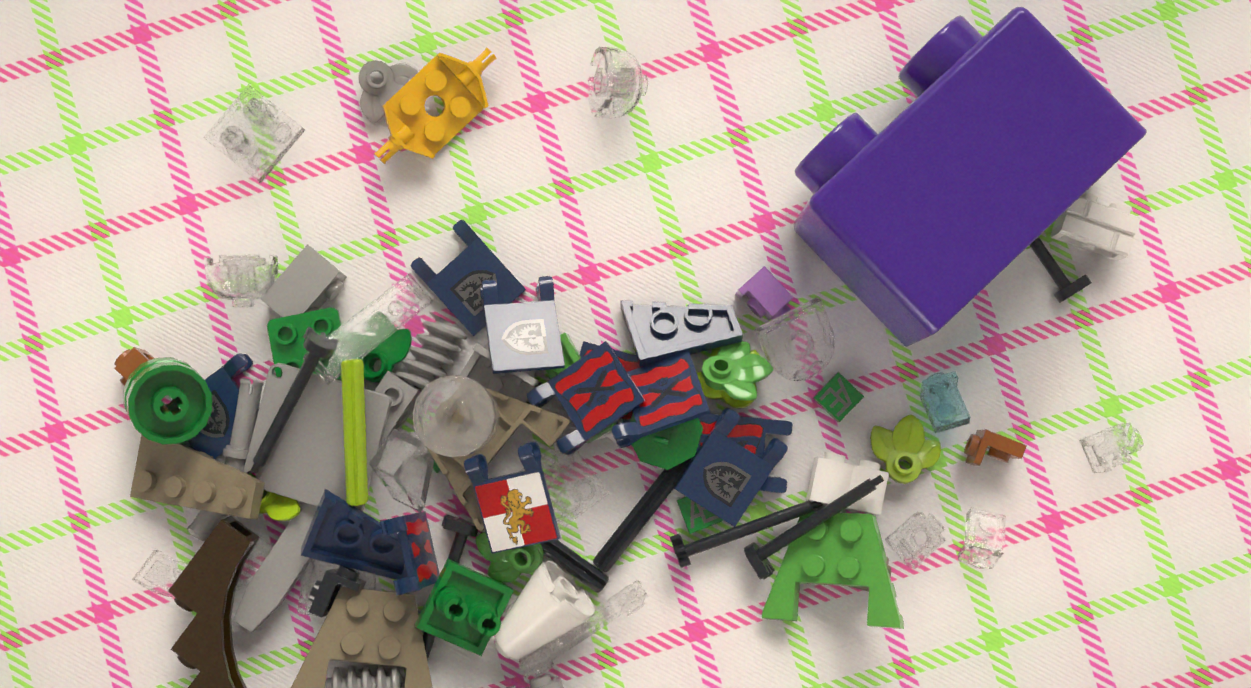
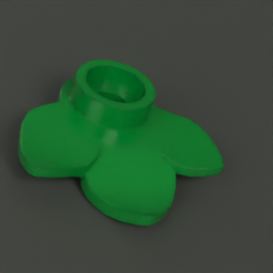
M376 312L371 317L362 335L346 333L344 338L348 359L362 360L364 379L373 383H380L387 371L392 372L394 365L406 358L412 343L411 331L409 329H400L394 332L391 322L379 312ZM380 359L382 362L381 368L376 372L374 370V363Z

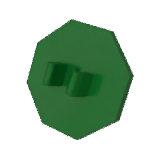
M633 413L630 422H636ZM696 418L644 436L633 443L632 447L641 462L669 470L695 456L703 432V426L699 419Z

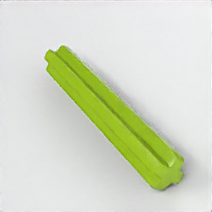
M346 359L341 363L346 503L352 506H360L368 502L363 361L360 359Z

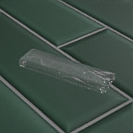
M411 273L407 274L326 337L327 339L335 338L339 342L330 358H320L314 371L328 385L341 376V363L343 360H361L431 304L434 297ZM309 351L305 353L303 357L304 360L308 355Z

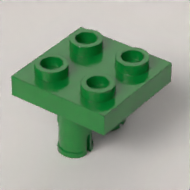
M447 558L415 626L424 632L482 656L491 636L496 635L500 630V618L514 590L501 582Z

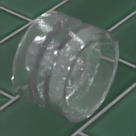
M459 375L439 377L426 385L416 398L412 414L415 432L423 445L436 454L448 457L470 456L486 448L495 437L500 421L498 403L490 390L471 378ZM457 410H460L459 414L464 417L462 423H454L452 420V415Z

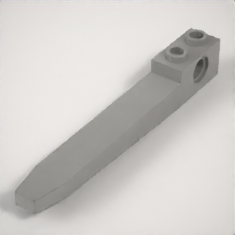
M387 371L375 389V392L392 398L376 464L424 394L390 371ZM305 502L302 503L300 514L291 519L247 585L233 621L248 631H255L283 603L311 562L312 558L301 556V546L317 506Z

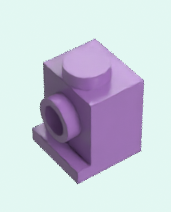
M765 266L739 288L735 294L739 299L746 295L749 299L746 304L751 311L759 318L765 316L768 320L771 319L775 324L791 310L787 304L794 298Z

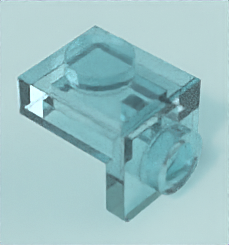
M955 371L946 374L941 372L935 373L926 380H923L921 384L920 399L935 434L970 424L971 416L957 388L959 378Z

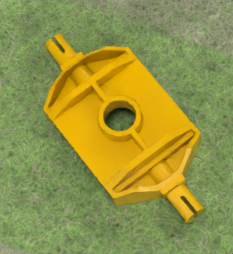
M485 48L475 60L468 63L449 55L438 53L382 106L390 136L388 137L389 140L374 154L380 158L389 149L380 159L383 164H386L395 153L402 149L433 159L438 151L484 108L489 106L481 75L497 58L494 54H491L482 63L491 53L488 48ZM430 96H438L443 101L444 108L438 116H431L425 110V101Z

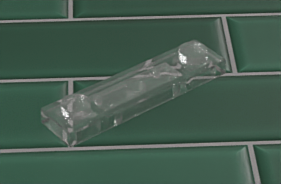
M640 580L634 581L596 606L594 614L588 620H585L586 622L519 659V669L524 677L528 678L532 674H535L536 677L541 676L554 666L553 660L622 614L626 613L627 616H630L643 608L645 605L643 600L649 596Z

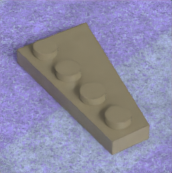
M141 434L130 497L247 519H258L265 483L230 465L222 464L214 460L212 456L196 451L186 446L183 442L180 444L163 445L148 440Z

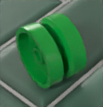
M173 357L154 358L140 364L129 375L123 389V405L135 429L146 439L163 445L180 444L195 437L206 426L212 412V394L206 381L187 362ZM169 395V397L172 398V401L168 404H164L162 402V399L165 396Z

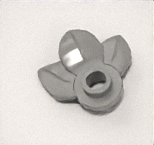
M373 60L364 64L358 78L359 84L363 89L360 107L366 118L374 124L377 123L384 115L382 106L414 77L418 71L404 63L388 66L382 61ZM372 72L381 73L383 82L374 84L370 80V74Z

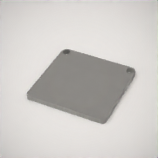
M277 363L270 367L243 470L244 473L248 474L254 465L253 459L300 370L299 368L282 363ZM276 367L282 369L283 374L281 377L275 375ZM315 373L312 374L266 464L261 466L256 474V479L265 483L264 490L317 507L325 489L346 501L342 381ZM364 388L369 491L392 398ZM365 504L355 507L363 511Z

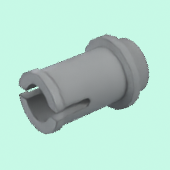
M200 510L187 530L195 538L206 541L221 518L228 515Z

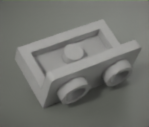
M488 342L485 347L476 343L473 348L474 353L456 382L462 385L467 380L528 403L527 393L538 387L540 383L533 378L536 371L492 374Z

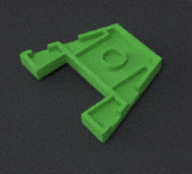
M815 512L799 517L798 523L803 521L810 515L814 514ZM838 513L790 543L763 609L762 618L797 622L801 583L869 587L867 626L904 629V621L899 613L895 598L897 595L887 568V557L876 516L873 514Z

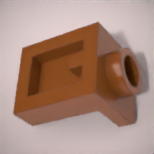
M986 429L977 430L976 434L970 435L965 445L964 453L968 455L965 463L980 466L986 449H989L988 456L1006 463L1009 462L1010 458L1022 459L1027 445Z

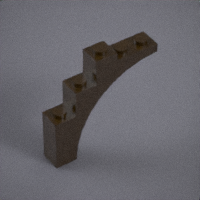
M232 516L222 519L168 590L175 597L174 601L179 607L188 612L194 611L197 613L171 648L178 655V660L184 666L200 671L188 688H247L239 672L233 648L231 616L236 586L245 561L260 537Z

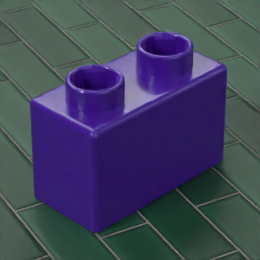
M1024 7L1012 9L984 36L963 16L960 15L952 19L899 72L898 78L917 97L879 134L858 113L851 114L828 133L795 168V176L813 193L794 222L795 232L906 347L934 335L944 327L1147 133V130Z

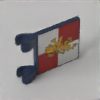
M529 442L518 448V456L525 471L488 479V466L486 457L483 454L474 455L464 461V468L473 484L492 554L561 538L544 477L541 451L537 442Z

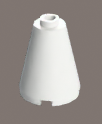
M547 560L537 567L502 621L500 630L495 635V646L505 658L510 659L512 657L519 660L586 622L594 614L593 603L582 586L576 590L570 583L574 577L555 562Z

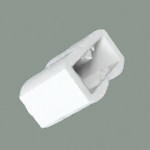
M829 452L824 453V458L814 457L806 500L829 504L870 478L872 480L881 475L884 481L876 486V490L847 507V509L881 515L889 475L888 472L880 471L881 464L859 460V465L856 466L845 463L846 456Z

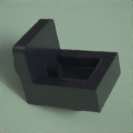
M339 565L338 569L326 570L322 581L317 580L311 589L308 601H311L312 605L309 612L319 617L327 616L342 585L352 590L360 591L364 589L366 581L359 579L360 573L352 568Z

